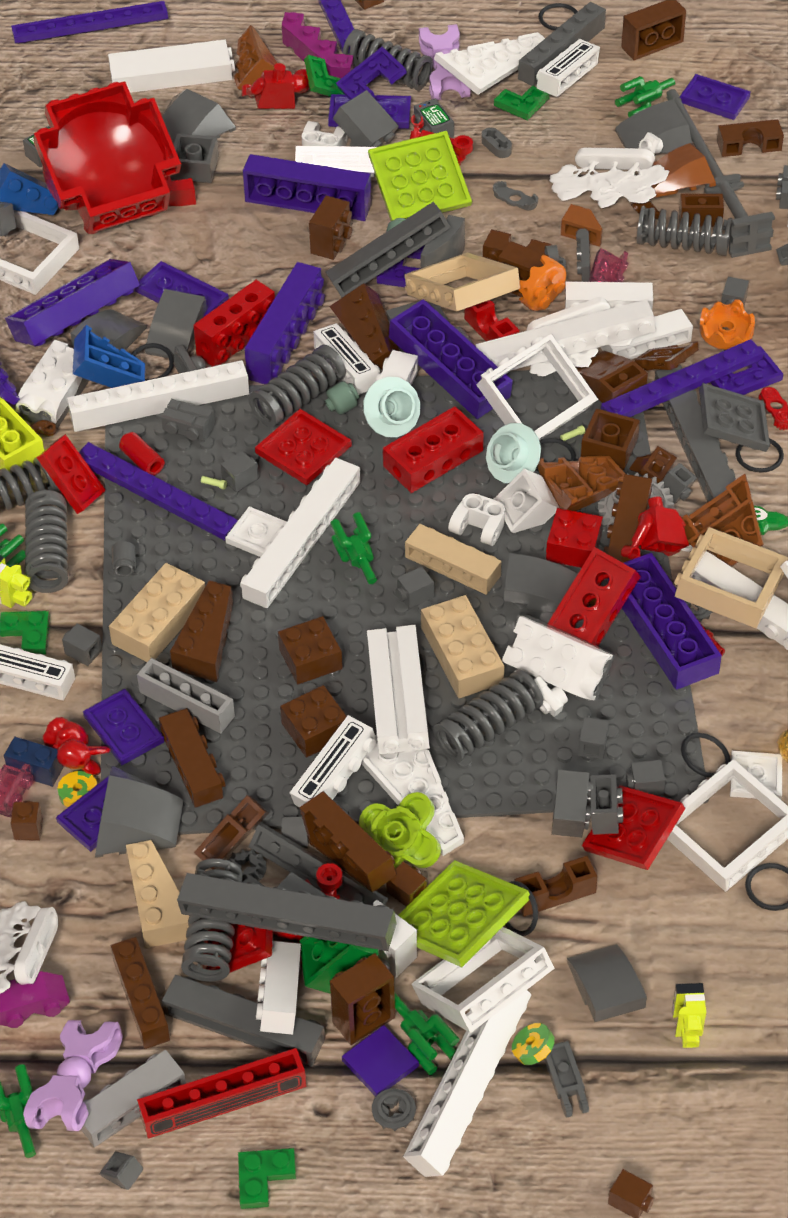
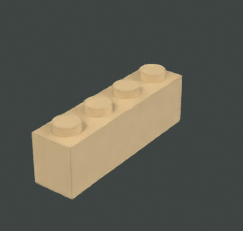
M419 524L405 541L406 558L487 595L501 577V560L492 555H487L472 546L463 544L453 537L439 533L433 528Z

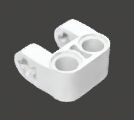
M312 121L307 122L301 136L302 146L345 147L348 141V135L340 126L336 127L333 134L319 131L320 124L318 122Z
M474 493L468 494L454 511L448 530L461 535L468 524L482 528L481 542L493 546L504 527L505 507L499 501Z

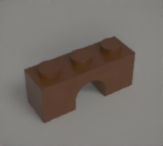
M778 119L718 125L717 144L722 157L742 155L743 145L747 143L758 145L762 153L782 151L784 134Z
M491 229L483 244V257L498 262V256L511 241V234ZM531 239L526 247L545 254V246L552 244Z
M584 856L563 863L562 871L553 878L544 880L540 872L537 871L516 878L514 881L523 883L529 888L536 900L538 912L595 894L598 876L588 856ZM530 900L520 909L523 917L533 914Z

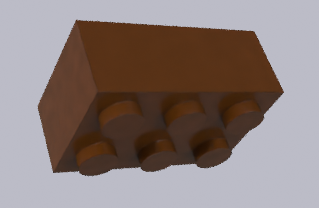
M665 0L624 15L621 48L633 60H637L684 42L686 9L677 0Z
M375 953L368 958L360 959L355 966L347 971L337 973L330 980L332 1022L350 1045H353L395 1018L394 976Z

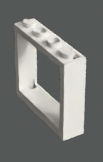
M14 210L16 227L59 244L33 272L0 259V280L36 295L79 250L77 233L40 219L37 216Z
M551 334L545 338H536L531 342L532 346L528 349L525 346L514 353L515 357L511 360L509 357L505 358L497 364L498 368L494 371L492 368L488 369L480 375L482 379L477 384V387L505 425L522 423L493 382L543 351L579 402L535 430L534 432L538 436L539 441L590 408L598 400Z
M733 759L727 765H721L715 775L709 780H703L697 787V790L691 795L687 794L680 800L685 810L667 838L669 842L726 892L788 839V806ZM735 779L781 820L723 868L677 825L730 780Z
M502 927L462 968L442 960L411 985L423 1006L471 1033L555 968L543 946ZM501 950L519 958L459 1005L441 996Z

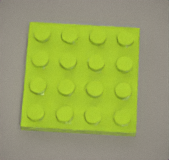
M447 131L368 149V156L391 221L396 218L407 219L432 202L437 205L442 213L472 205L469 191Z
M454 860L398 916L417 930V948L462 968L529 901L530 893L524 888Z

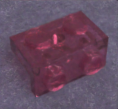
M600 248L596 253L588 282H623L625 278L623 273L629 264L627 262L628 253L624 251L618 258Z
M5 764L0 770V815L11 818L13 803L22 802L26 789L29 790L31 788L34 777L31 774L30 765L24 764L22 769Z

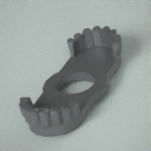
M503 181L493 184V192L496 198L524 210L536 208L538 203V196L536 194L530 197L519 190L508 188L506 182ZM518 195L521 199L519 201H512L510 197Z

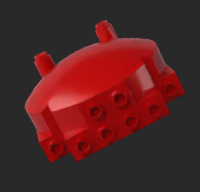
M124 81L120 83L113 82L107 87L100 89L92 88L86 93L80 95L78 93L72 94L66 99H55L45 104V116L50 128H41L34 133V145L42 162L44 179L60 209L64 208L66 211L78 210L84 222V230L88 234H96L100 230L145 216H154L158 212L168 209L170 190L166 180H168V176L180 173L181 162L154 97L150 99L142 98L134 103Z

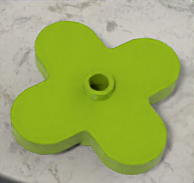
M420 792L408 794L396 806L397 808L394 809L377 803L369 805L363 810L359 818V826L385 851H388L395 860L394 867L397 868L403 861H408L418 868H427L438 860L441 853L440 843L431 833L426 831L434 816L435 808L433 802L425 794Z

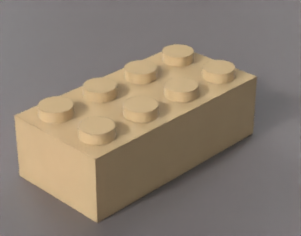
M165 563L109 625L112 645L145 662H148L151 658L156 659L184 627L205 588V582Z
M466 595L421 609V628L458 699L499 684L504 678V664Z

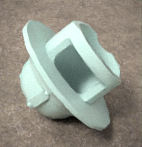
M385 377L375 381L367 390L363 400V413L367 423L376 433L384 437H399L407 434L416 425L420 415V400L416 390L407 381L399 377Z
M510 423L501 427L492 436L486 453L488 469L494 478L509 484L524 468L534 472L540 461L541 446L539 438L532 428L522 423Z

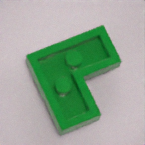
M307 55L304 62L310 91L331 96V94H344L336 85V82L341 78L328 75L325 59Z
M533 85L522 96L504 89L494 99V106L528 121L549 100V94L537 89Z
M49 611L1 612L0 637L22 636V650L34 654H47Z
M294 1148L238 1152L240 1209L269 1207L268 1181L296 1179Z

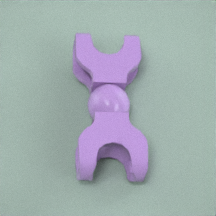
M457 24L448 25V31L442 35L431 33L428 27L419 28L420 51L422 54L430 56L433 60L434 71L429 76L431 99L441 100V94L446 90L459 92L461 98L471 97V89L434 60L436 53L442 52L447 54L453 49L459 50L458 40L460 33Z
M81 1020L67 1021L60 1034V1040L63 1047H65L63 1053L65 1060L58 1066L57 1074L53 1075L46 1085L39 1087L31 1093L23 1114L28 1128L42 1129L49 1119L61 1115L67 1131L81 1130L89 1114L86 1104L83 1102L85 1096L83 1089L89 1084L91 1073H95L100 1065L116 1056L123 1038L118 1022H104L98 1031L86 1035Z

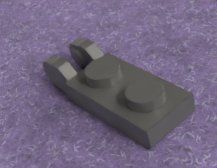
M582 228L576 231L577 260H581V262H577V274H582V282H591L589 232L587 229Z
M569 1041L554 1044L552 1051L544 1060L557 1098L560 1099L566 1118L572 1116L573 1109L568 1097L577 1095L581 1112L587 1113L589 1112V1106L584 1093L585 1086Z

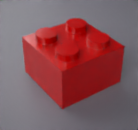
M557 508L547 540L546 560L582 568L593 548L599 547L602 536L603 516Z

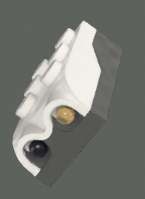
M54 340L21 388L18 395L20 400L16 403V413L23 420L33 423L47 420L55 423L58 429L69 412L67 398L80 395L90 381L72 374L74 349L69 348L67 343Z
M520 616L514 629L517 636L513 645L507 646L502 662L521 669L532 676H540L545 682L560 687L574 695L589 700H597L615 654L531 616Z

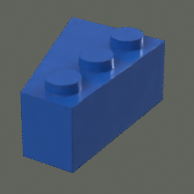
M3 163L0 169V202L12 203L13 210L54 215L59 205L50 193L46 183Z
M88 325L74 339L73 375L110 388L145 381L144 362L123 348L118 350L109 344V339L106 337L100 338L91 332L92 328Z

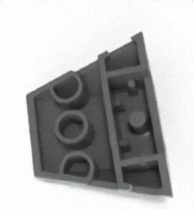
M189 89L174 96L162 116L173 145L177 134L213 136L218 139L220 134L228 130L230 133L236 130L235 125L218 103Z
M674 99L650 106L632 115L615 127V131L625 148L638 149L640 141L644 139L648 132L662 140L663 148L660 153H669L688 143L692 144L689 125Z
M112 766L101 816L95 858L103 857V854L117 852L119 854H126V845L152 840L156 850L176 847L183 799Z

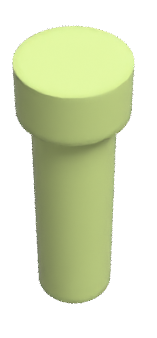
M581 425L577 429L560 435V438L566 441L575 436L583 435L586 431L584 426Z
M205 476L201 478V483L217 486L224 490L227 487L226 480H217Z

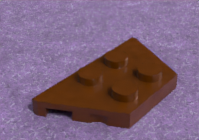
M698 341L691 342L690 345L684 347L671 345L649 349L637 357L635 362L644 370H671L677 368L680 363L686 362L685 360L699 350Z

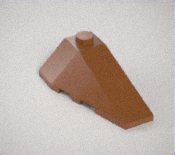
M252 25L238 39L237 55L240 58L235 66L238 69V73L234 76L237 88L242 90V85H252L261 77L264 70H273L274 65L277 63Z

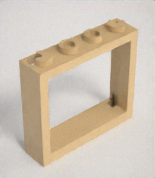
M465 253L404 274L407 295L421 300L424 299L427 302L454 311H459L520 289L517 267L471 253ZM464 277L477 279V281L457 288L444 285Z
M709 527L705 535L700 534L696 547L692 548L688 560L686 559L681 573H678L674 582L678 586L674 597L757 629L784 576L780 566L785 561H788V557ZM706 550L770 574L756 603L691 578Z

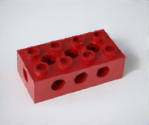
M256 279L193 324L196 355L203 358L207 364L213 367L225 363L231 356L241 351L249 342L274 301L275 291Z
M454 406L383 447V467L410 493H413L483 451L484 432Z
M594 547L548 624L598 647L641 576L633 568ZM609 578L608 584L601 586L602 581ZM597 599L593 607H588L591 600ZM584 620L583 625L580 628H576L577 622Z

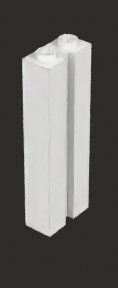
M226 39L108 54L112 83L125 81L130 93L232 80V72L235 71L234 60H230L232 59L231 47H227Z
M416 626L396 627L395 632H387L386 628L367 630L379 753L389 754L430 749Z

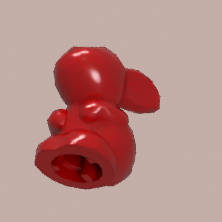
M56 717L50 721L42 738L46 746L57 749V759L62 766L70 769H82L87 774L99 775L101 773V767L94 760L90 759L91 755L110 752L109 747L87 746L89 737L85 729L79 724L68 721L63 717Z

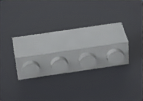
M153 658L137 674L140 693L175 711L187 708L190 716H195L197 722L220 734L235 717L232 698Z
M166 1050L152 1055L146 1063L137 1069L129 1070L122 1079L114 1084L105 1086L99 1094L90 1100L83 1101L89 1114L81 1128L82 1132L95 1148L140 1117L137 1099L186 1084L184 1072Z

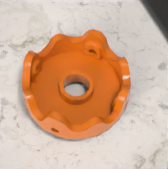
M542 255L540 259L544 266L531 267L529 279L526 281L519 280L520 289L518 290L523 295L519 301L533 311L548 308L566 286V269L564 266L545 255Z
M736 299L728 305L716 302L710 310L705 307L702 309L700 334L709 345L717 349L727 350L753 338L755 330L754 314H747L745 312L742 301Z

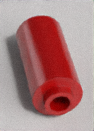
M130 432L122 436L119 443L120 450L141 470L155 476L163 469L164 459L138 434Z

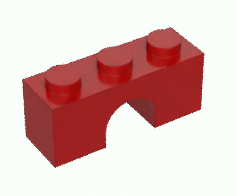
M491 300L464 309V319L486 342L520 333V330L508 317L500 321L497 319L495 304Z

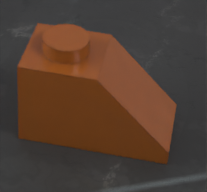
M571 204L561 221V236L576 240V231L585 228L589 232L590 244L600 247L602 243V227L592 211Z

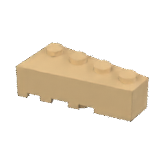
M152 840L126 845L145 948L187 940L186 931L189 927V915L181 914L177 902L179 891Z

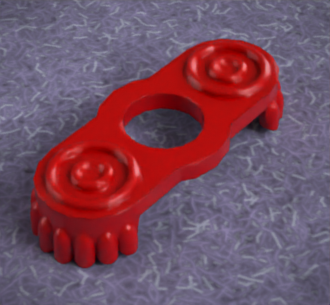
M763 388L758 398L759 400L763 399L766 410L772 414L774 418L773 425L779 428V430H788L787 402L782 399L775 388ZM778 402L783 407L781 409H774L770 404Z

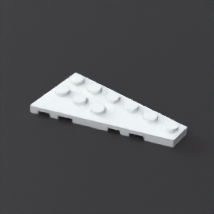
M537 32L518 36L516 40L510 41L507 38L502 39L501 43L488 42L468 46L467 50L462 51L453 49L447 54L439 52L435 54L434 60L479 95L517 71L519 60L545 38Z
M377 740L374 749L367 753L361 764L397 805L400 804L404 797L414 792L425 794L433 802L435 812L426 831L439 841L443 856L464 843V836L455 814L451 810L449 799L443 790L441 779L429 750L422 749L380 754Z

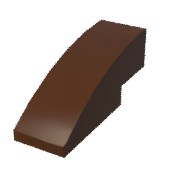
M246 795L231 814H227L194 853L202 861L207 859L225 860L269 812L251 796Z

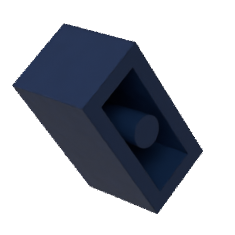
M15 736L3 755L7 773L51 787L54 786L64 768L58 762L57 749Z

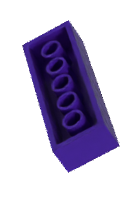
M253 154L249 155L243 168L245 202L315 213L325 196L349 201V208L352 212L351 219L366 221L371 208V173Z
M109 259L9 315L5 320L16 342L35 347L40 346L50 336H57L63 333L64 328L79 324L85 316H92L98 313L99 308L104 305L114 304L118 297L133 293L134 288L140 284L130 262Z
M300 262L295 264L245 347L248 380L266 384L272 378L277 377L282 372L284 364L289 362L291 352L298 347L301 335L306 333L310 320L315 318L317 308L322 306L325 295L322 293L324 278L321 277V268Z
M423 299L390 320L389 338L405 353L417 355L418 365L476 419H479L493 409L477 387V384L482 379L480 375L490 368L494 371L498 367L429 303ZM505 374L493 383L504 399L507 400L511 396L513 380Z
M649 553L624 562V564L636 570L641 577L622 609L675 690L719 674L722 655L686 602L674 597L677 589L654 555Z

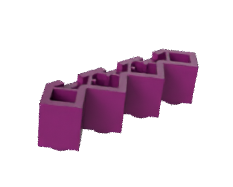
M284 13L282 21L283 44L286 47L290 46L300 59L304 61L307 55L325 59L328 75L337 78H343L354 69L353 55L337 54V41L321 40L320 27L305 26L303 13Z
M40 971L32 984L21 985L16 983L15 979L10 980V988L0 994V1025L18 1028L33 1013L48 1017L58 1015L70 1003L63 976Z

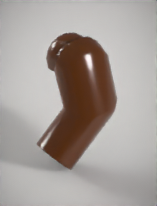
M40 420L29 425L40 435L53 436L57 432L55 423L47 420Z

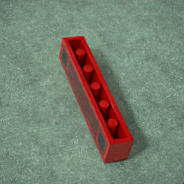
M297 1048L137 1099L140 1117L147 1138L162 1135L305 1088V1069Z

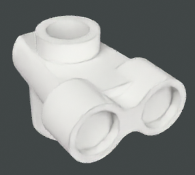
M648 132L644 139L640 141L638 149H647L655 155L662 151L663 142L660 138Z
M539 676L534 681L543 696V705L540 707V710L544 714L550 713L555 717L562 711L564 704L568 702V698L560 687L555 686L550 690L547 686L548 684ZM530 688L528 692L533 698H535V695L532 689Z

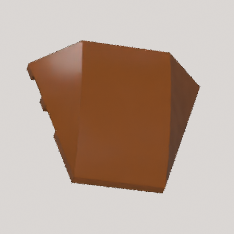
M691 143L667 153L652 165H661L664 167V170L669 171L665 181L651 186L656 194L653 198L677 194L678 189L687 187L692 191L697 190L696 186L709 183L710 187L716 186L705 156Z
M610 456L580 457L578 461H567L562 457L558 458V462H544V458H540L537 465L540 475L546 482L560 509L571 511L587 507L617 490L618 482H623L625 474Z
M743 474L727 485V490L692 514H686L681 517L686 523L685 534L688 543L692 547H696L700 534L705 535L709 527L760 547L764 545L746 474ZM706 550L731 567L738 563V561Z

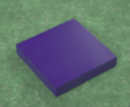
M384 1025L342 1055V1061L375 1097L382 1091L390 1089L419 1067V1061Z

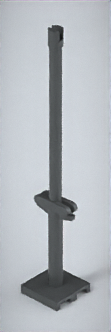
M675 89L667 91V100L674 99L689 125L692 142L696 149L705 156L715 179L716 186L710 187L709 183L705 184L704 192L706 194H723V198L735 218L731 220L729 242L731 258L772 250L770 238L773 237L774 231L772 228V220H775L773 212L752 216L747 215L734 192L744 187V182H740L741 175H723L685 109L679 94Z

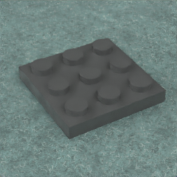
M702 383L699 388L704 434L727 440L734 444L744 445L754 450L767 452L770 447L764 401Z

